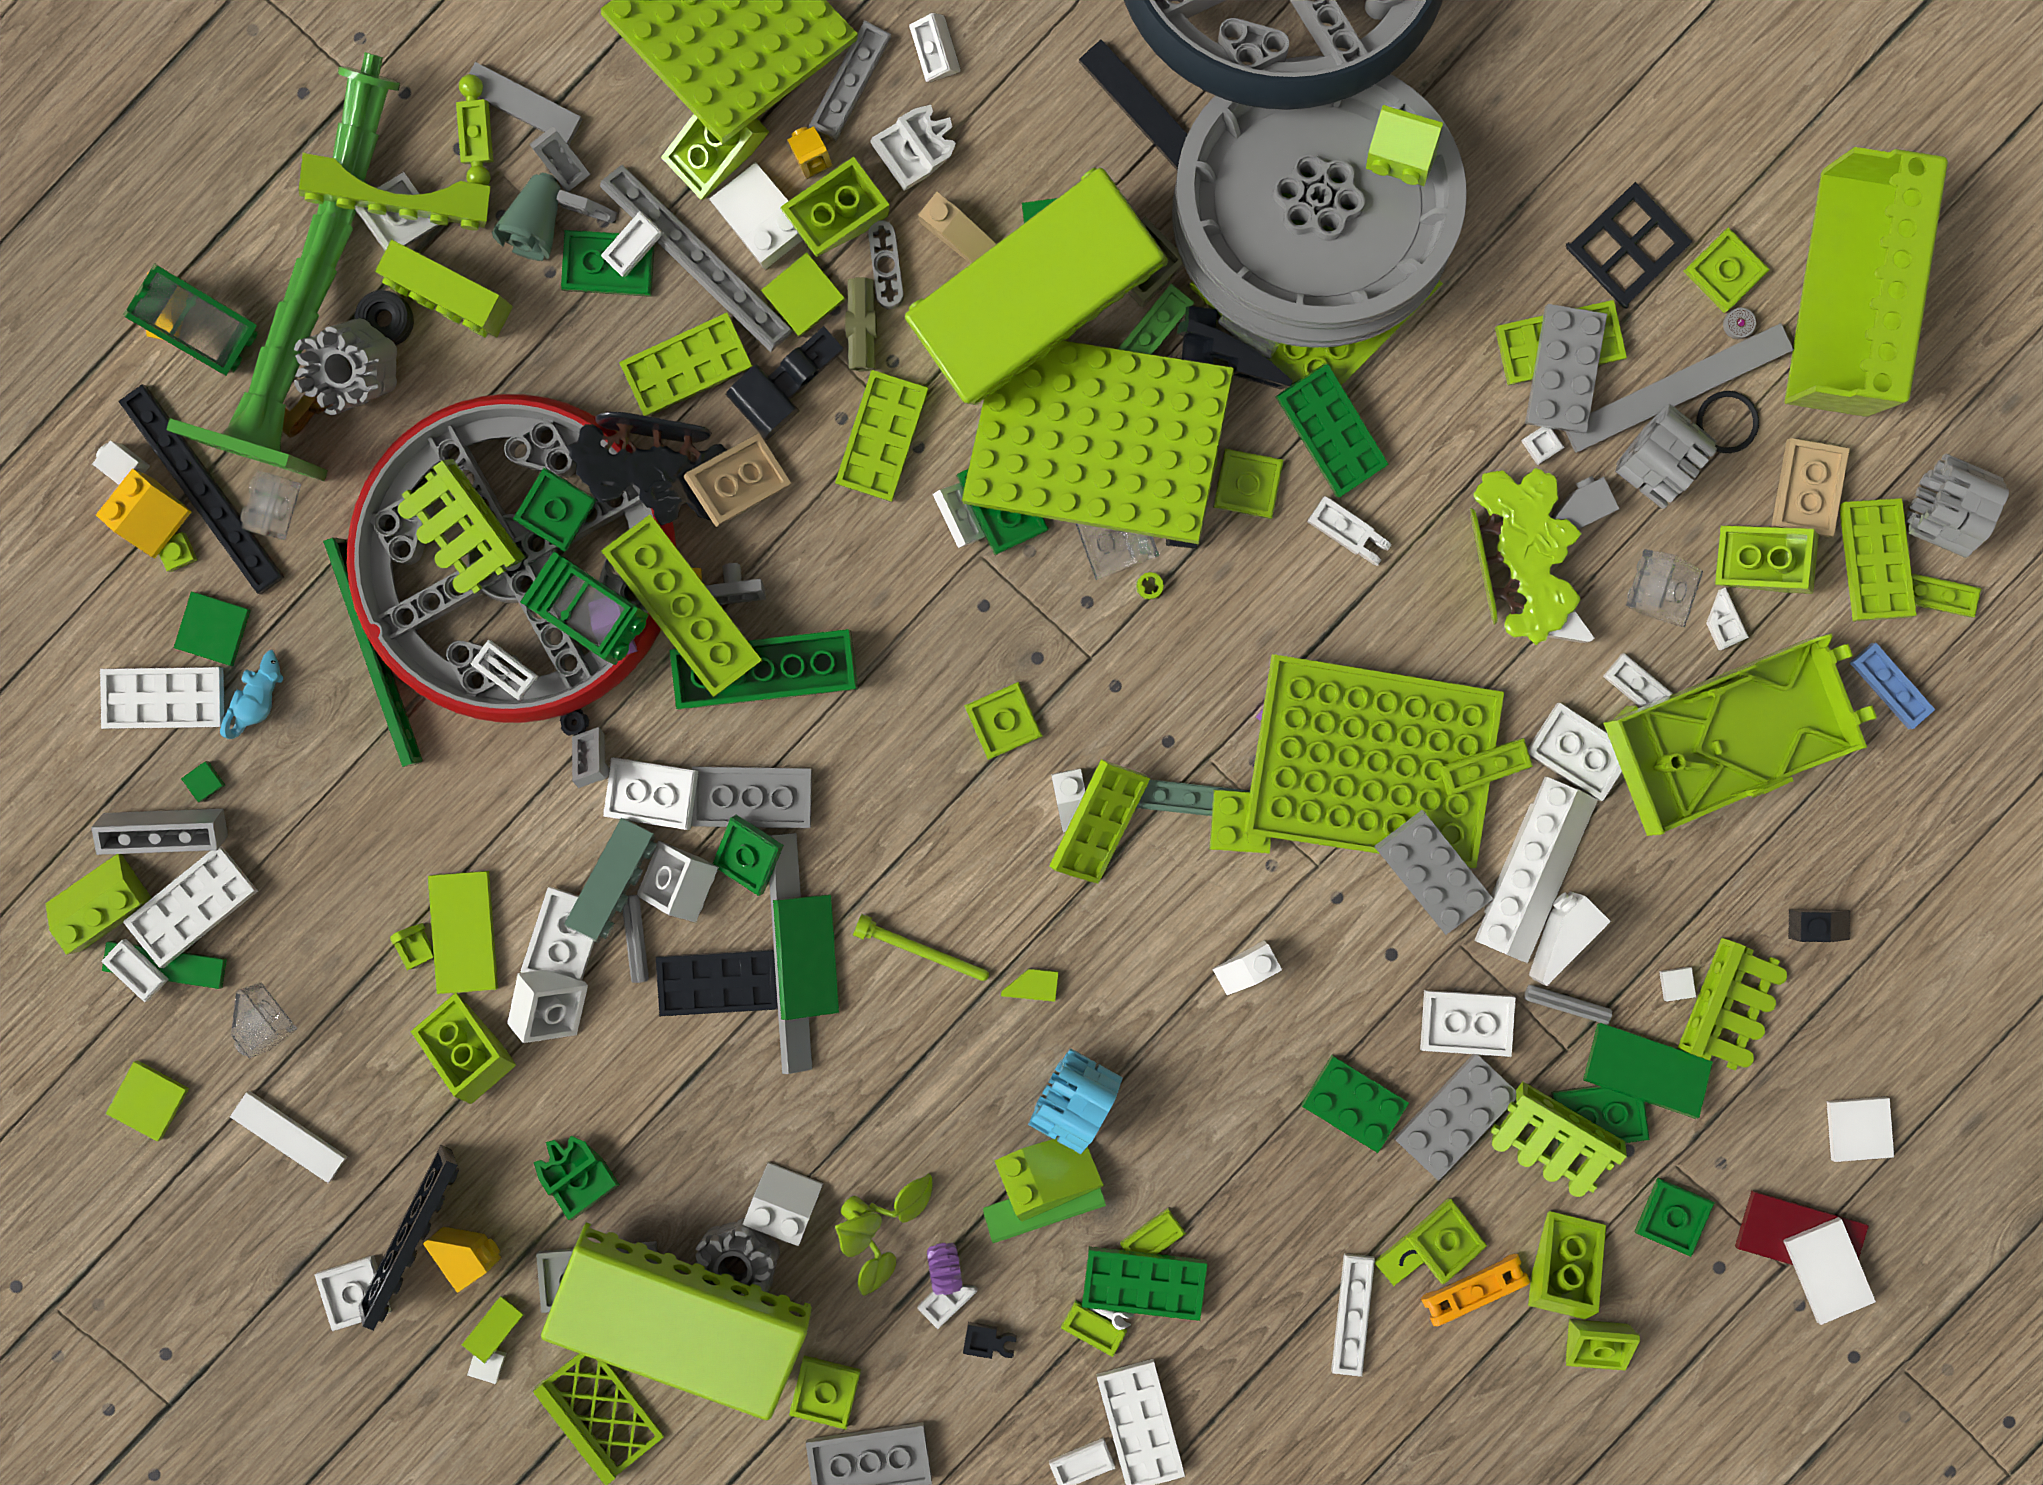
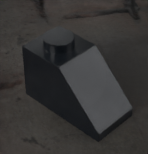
M1789 909L1788 939L1799 942H1838L1850 940V910Z

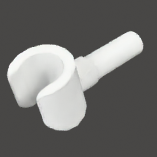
M1090 1309L1111 1319L1113 1326L1118 1330L1131 1326L1123 1318L1134 1316V1313Z

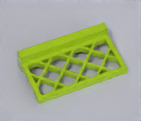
M578 1353L547 1379L537 1384L533 1393L603 1484L608 1485L619 1473L664 1438V1435L609 1364L597 1360L596 1373L579 1372L580 1360L585 1355ZM576 1364L575 1371H567ZM601 1367L607 1374H600ZM561 1375L575 1376L572 1393L559 1391L553 1382ZM578 1377L596 1378L593 1395L576 1393ZM599 1379H608L614 1382L616 1385L615 1397L597 1395ZM619 1390L625 1398L618 1397ZM565 1397H571V1405ZM575 1398L593 1400L591 1416L578 1415L575 1412ZM596 1400L614 1402L612 1418L594 1416ZM617 1402L631 1404L634 1408L633 1420L615 1418ZM637 1413L643 1421L636 1420ZM582 1420L590 1421L589 1428ZM593 1421L611 1423L609 1439H599L593 1435ZM614 1423L632 1425L630 1441L612 1440ZM635 1425L648 1427L655 1436L646 1443L633 1442ZM601 1444L608 1445L607 1452ZM611 1445L628 1446V1458L617 1466L610 1457ZM632 1447H639L638 1450L631 1454Z

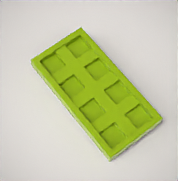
M1614 300L1576 308L1607 314L1598 366L1626 359L1627 356ZM1543 316L1495 327L1508 386L1533 379Z
M727 312L619 362L644 416L654 415L747 372L753 367Z
M871 370L835 481L836 485L893 502L929 390L927 387Z
M1902 498L1841 503L1839 511L1853 622L1912 618L1917 616Z
M1101 759L1049 867L1056 872L1099 884L1150 778L1142 773Z

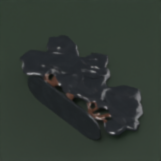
M606 412L597 415L595 421L599 426L619 431L618 433L607 437L600 428L593 424H586L579 431L578 441L567 446L569 457L577 462L576 474L583 483L589 486L590 492L599 502L604 503L617 499L630 485H635L640 489L639 499L647 508L654 510V517L661 526L679 518L681 506L685 503L696 512L698 517L711 520L683 477L688 471L727 451L722 444H714L705 451H698L692 443L708 440L712 435L709 429L698 425L626 412ZM630 433L654 437L653 446L648 450L637 448L629 439ZM661 439L684 442L679 452H675L668 446H664L661 443ZM602 440H608L607 445L601 446ZM620 440H623L622 449L616 454H611L609 449L614 442L620 444ZM627 444L632 447V453L626 450ZM690 452L695 454V462L691 461Z

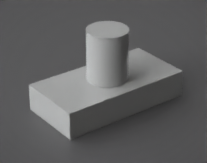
M554 126L529 144L566 192L591 175Z
M738 563L723 565L724 583L706 585L720 605L766 599L762 580L742 581L741 566Z
M597 727L573 736V783L578 788L606 779L609 776L610 768L605 763V737L603 731Z

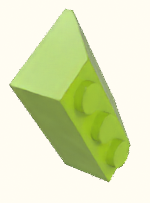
M116 854L45 903L49 931L66 955L81 952L121 925L124 920L152 899V897L123 855Z

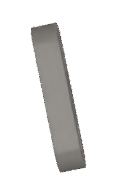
M877 221L870 227L868 232L876 296L882 307L895 309L901 305L904 299L896 233L894 227L889 222ZM883 228L886 233H891L890 236L886 237L887 249L893 247V251L882 250L875 253L876 249L881 250L879 238H874V235L879 234V229ZM884 257H889L895 262L894 269L889 273H883L878 269V262ZM897 277V281L891 280L893 292H898V295L893 297L894 301L888 302L886 297H882V294L887 292L885 281L879 283V279L890 280Z

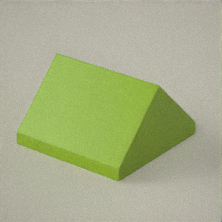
M1569 1319L1566 1366L1625 1371L1640 1342V1336L1629 1324Z

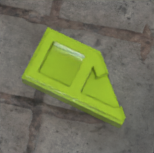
M1028 968L1011 984L1001 990V996L1055 1002L1058 971Z

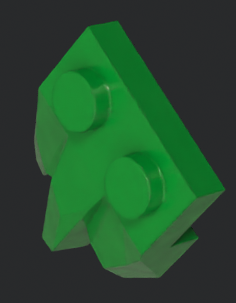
M570 1136L568 1139L567 1149L557 1140L545 1142L550 1156L549 1162L544 1160L533 1162L538 1179L549 1196L555 1198L566 1218L570 1221H573L620 1186L604 1159L585 1141Z

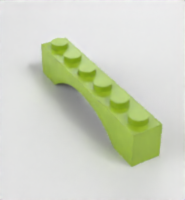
M307 153L302 155L299 196L305 197L307 202L323 204L325 200L336 202V206L344 209H355V206L368 208L370 213L385 215L389 211L399 213V217L408 220H417L418 217L430 218V222L437 225H448V222L461 224L460 227L467 230H479V227L485 228L490 186L458 181L447 188L432 193L417 195L395 194L377 189L360 181L345 170L335 158Z

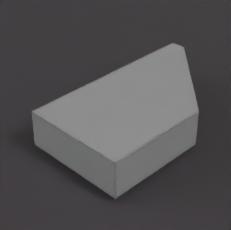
M559 190L556 198L564 209L608 223H615L617 212L590 199Z

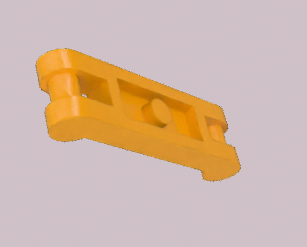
M1518 1254L1508 1255L1500 1262L1444 1288L1423 1295L1421 1300L1424 1307L1429 1308L1431 1313L1430 1320L1433 1326L1443 1325L1527 1286L1530 1283V1279L1527 1273L1523 1272L1520 1267L1522 1262ZM1509 1271L1512 1278L1505 1282L1502 1274ZM1447 1300L1450 1308L1442 1310L1439 1303Z

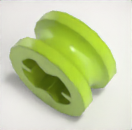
M1148 572L1143 574L1136 584L1138 594L1144 599H1155L1163 591V580L1156 573ZM1148 578L1155 579L1154 585L1158 587L1156 593L1152 590L1151 594H1146L1144 592L1145 587L1141 585L1144 579L1148 581Z

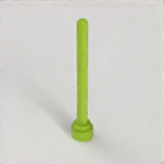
M861 913L853 936L863 940L864 937L868 939L874 937L980 981L988 980L989 972L987 970L878 927L876 922L871 921L872 917Z

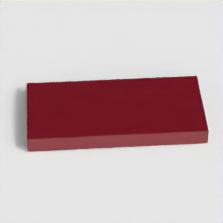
M1751 1190L1735 1247L1742 1251L1793 1265L1783 1240L1839 1217L1844 1223L1859 1260L1869 1225Z

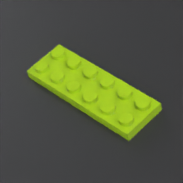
M651 514L601 550L713 697L762 661Z

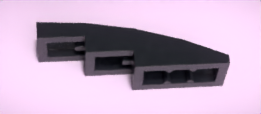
M1191 319L1179 323L1178 335L1204 342L1202 354L1229 362L1228 367L1234 368L1233 376L1277 389L1288 388L1292 385V380L1247 344L1216 328Z

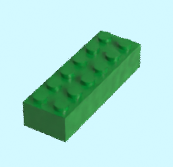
M849 629L749 640V644L762 661L714 697L678 650H669L675 704L678 710L858 690L852 631Z

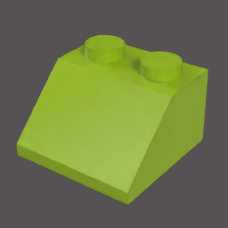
M1383 105L1369 148L1366 169L1372 170V172L1380 176L1388 175L1401 179L1409 185L1418 184L1425 187L1437 154L1443 123Z

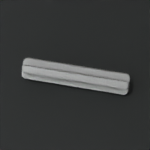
M628 895V901L623 909L630 976L632 983H642L648 981L649 977L640 901L638 895Z
M1528 985L1525 991L1524 999L1596 1022L1609 1024L1612 1017V1010L1540 987Z

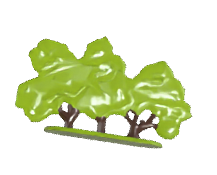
M1535 468L1518 485L1503 470L1484 473L1482 475L1483 482L1477 486L1473 495L1476 502L1487 509L1489 518L1485 525L1479 526L1477 514L1473 508H1470V517L1493 624H1497L1498 616L1495 602L1497 599H1502L1511 608V612L1506 617L1504 624L1506 633L1514 638L1527 636L1535 645H1538L1540 642L1546 641L1549 632L1561 630L1562 626L1567 622L1568 614L1572 613L1580 602V596L1570 583L1550 574V568L1552 564H1559L1564 561L1568 554L1567 547L1574 544L1582 533L1569 520L1553 519L1549 516L1553 505L1558 500L1557 479L1554 475L1544 473L1541 469ZM1496 517H1504L1502 522L1494 524ZM1487 532L1499 536L1500 541L1496 556L1486 557L1481 534ZM1503 562L1510 568V581L1505 588H1494L1491 584L1488 566ZM1518 581L1517 588L1510 587L1513 582ZM1518 592L1524 595L1527 599L1526 604L1513 601L1515 600L1514 595L1509 596V593ZM1514 608L1522 609L1523 613L1516 614Z

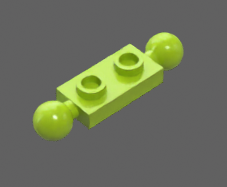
M467 74L459 81V90L466 97V101L456 102L460 160L465 165L471 164V168H469L466 174L467 182L488 186L491 176L483 163L494 162L489 101L485 99L478 100L483 91V83L476 75Z

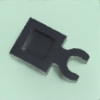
M968 1322L963 1354L992 1359L993 1351H998L1005 1358H1013L1014 1350L1006 1349L1004 1343L1007 1341L1016 1342L1017 1335L1008 1332L998 1336L996 1335V1326Z

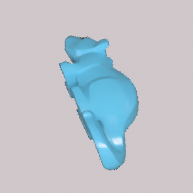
M269 650L265 653L257 673L249 670L244 671L242 682L247 685L243 691L237 689L233 695L220 728V735L224 738L234 739L238 737L246 726L260 723L270 714L273 689L276 682L281 683L283 681L274 650ZM235 716V725L230 729L232 717Z

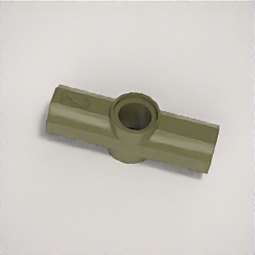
M865 277L848 279V311L845 314V328L849 346L848 365L849 370L853 371L875 370L874 338H877L876 311H874V280Z

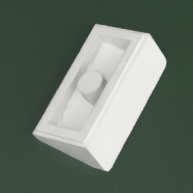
M931 13L909 25L926 82L960 72L959 63L943 15Z

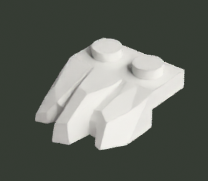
M931 105L915 108L899 117L896 124L872 137L870 142L904 191L929 177L951 156L956 145L953 140H945L943 138L952 128L950 117L938 121L931 120L930 116L933 113Z

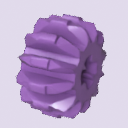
M939 1243L936 1246L929 1247L927 1258L933 1292L936 1295H949L960 1291L962 1279L956 1246L953 1243Z

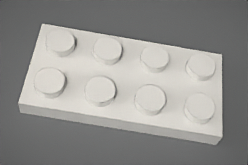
M221 667L100 669L101 729L221 727L224 719V673Z
M220 846L218 850L208 852L124 920L123 923L158 967L164 968L257 893L258 890L225 849Z
M1154 1359L1096 1374L1125 1484L1156 1485L1185 1477Z

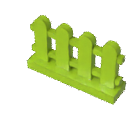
M454 459L442 460L433 467L437 475L434 472L428 473L425 476L428 482L414 493L411 490H406L401 494L405 500L399 504L398 512L405 519L418 516L423 525L417 529V539L425 544L436 541L441 548L435 555L437 566L448 568L454 565L460 573L453 580L454 589L459 593L472 590L475 594L483 589L479 583L496 572L499 576L506 571L503 565L506 568L517 565L526 557ZM449 490H450V492L452 493V495L455 497V500L453 499V497H452V496L450 495V493L448 492ZM441 498L446 507L431 518L425 509ZM467 515H468L469 518L472 520V522L474 523V525H472V523L470 522V520L467 518ZM459 522L465 531L449 543L443 534ZM485 540H486V541L488 542V544L491 546L492 550H491V549L489 548V546L486 544ZM477 547L483 557L467 568L461 559Z
M1721 938L1678 1048L1709 1061L1712 1055L1728 1061L1726 1067L1735 1071L1738 1066L1744 1068L1751 1066L1754 1061V1055L1751 1051L1745 1049L1749 1038L1759 1040L1765 1034L1764 1026L1756 1022L1760 1010L1771 1012L1776 1006L1775 998L1767 994L1771 983L1781 985L1787 979L1786 970L1778 966L1780 960L1770 957L1768 962L1752 956L1753 949ZM1745 972L1761 978L1757 990L1741 984ZM1734 1000L1750 1006L1746 1017L1730 1011ZM1723 1028L1739 1034L1735 1045L1719 1039Z
M1523 1081L1516 1089V1103L1511 1101L1507 1107L1508 1111H1510L1509 1115L1500 1126L1494 1124L1491 1128V1133L1494 1134L1492 1136V1146L1496 1151L1504 1152L1511 1145L1518 1148L1517 1158L1520 1165L1530 1167L1537 1160L1545 1164L1543 1166L1544 1178L1547 1181L1555 1182L1562 1175L1570 1179L1568 1183L1569 1192L1575 1197L1585 1195L1588 1190L1594 1193L1597 1189V1184L1594 1182L1606 1168L1611 1171L1615 1166L1614 1162L1621 1165L1627 1157L1625 1141ZM1530 1123L1536 1128L1528 1139L1523 1141L1518 1138V1135ZM1555 1138L1562 1143L1550 1157L1543 1151ZM1581 1153L1587 1159L1577 1171H1574L1569 1166Z

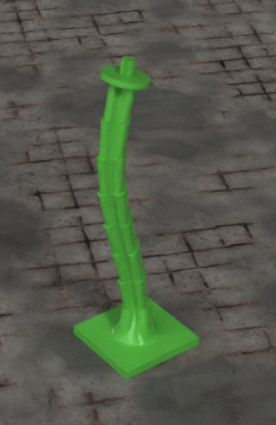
M367 52L364 53L361 70L345 66H339L338 74L347 77L342 123L338 122L332 157L345 170L366 184L367 182L364 180L379 137L376 132L388 90L399 91L400 88L399 82L379 76L383 57ZM324 200V203L318 206L317 215L313 214L301 258L296 259L284 300L278 303L265 347L260 349L248 393L244 392L228 427L223 433L220 434L171 418L166 429L167 431L216 449L325 481L328 470L281 452V437L286 405L283 402L300 366L295 355L301 354L303 350H294L295 344L300 339L310 337L319 318L317 312L337 274L335 268L353 231L351 224L356 214V209L340 208L336 206V202Z

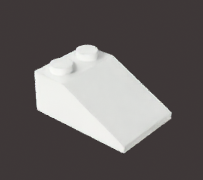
M756 162L709 198L764 270L803 240L780 209L782 205L788 202L787 198Z
M1570 891L1568 894L1566 892L1561 894L1554 901V908L1549 912L1529 973L1533 980L1548 986L1611 922L1584 895Z

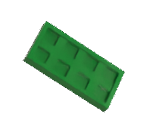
M1324 363L1275 396L1336 497L1340 498L1389 465L1328 363Z
M1089 1246L1082 1307L1200 1321L1207 1260Z

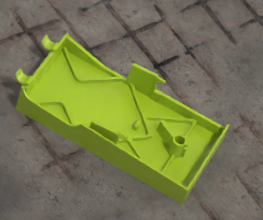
M1832 633L1808 638L1604 722L1606 732L1647 836L1663 835L1666 831L1745 797L1752 796V798L1771 792L1793 782V778L1790 777L1792 775L1866 748L1867 745L1859 725L1876 719L1877 716L1872 705L1856 711L1853 710L1835 664L1853 656L1849 644L1830 650L1829 643L1833 637Z

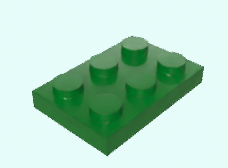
M1331 1055L1301 1106L1376 1153H1379L1409 1102Z

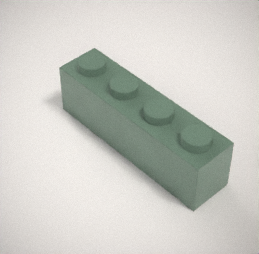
M623 818L620 819L564 923L567 928L597 943H600L602 938H608L615 924L611 922L616 911L621 913L629 898V896L625 895L629 886L637 884L643 872L640 866L644 858L650 859L657 846V843L653 842L655 840L653 833Z

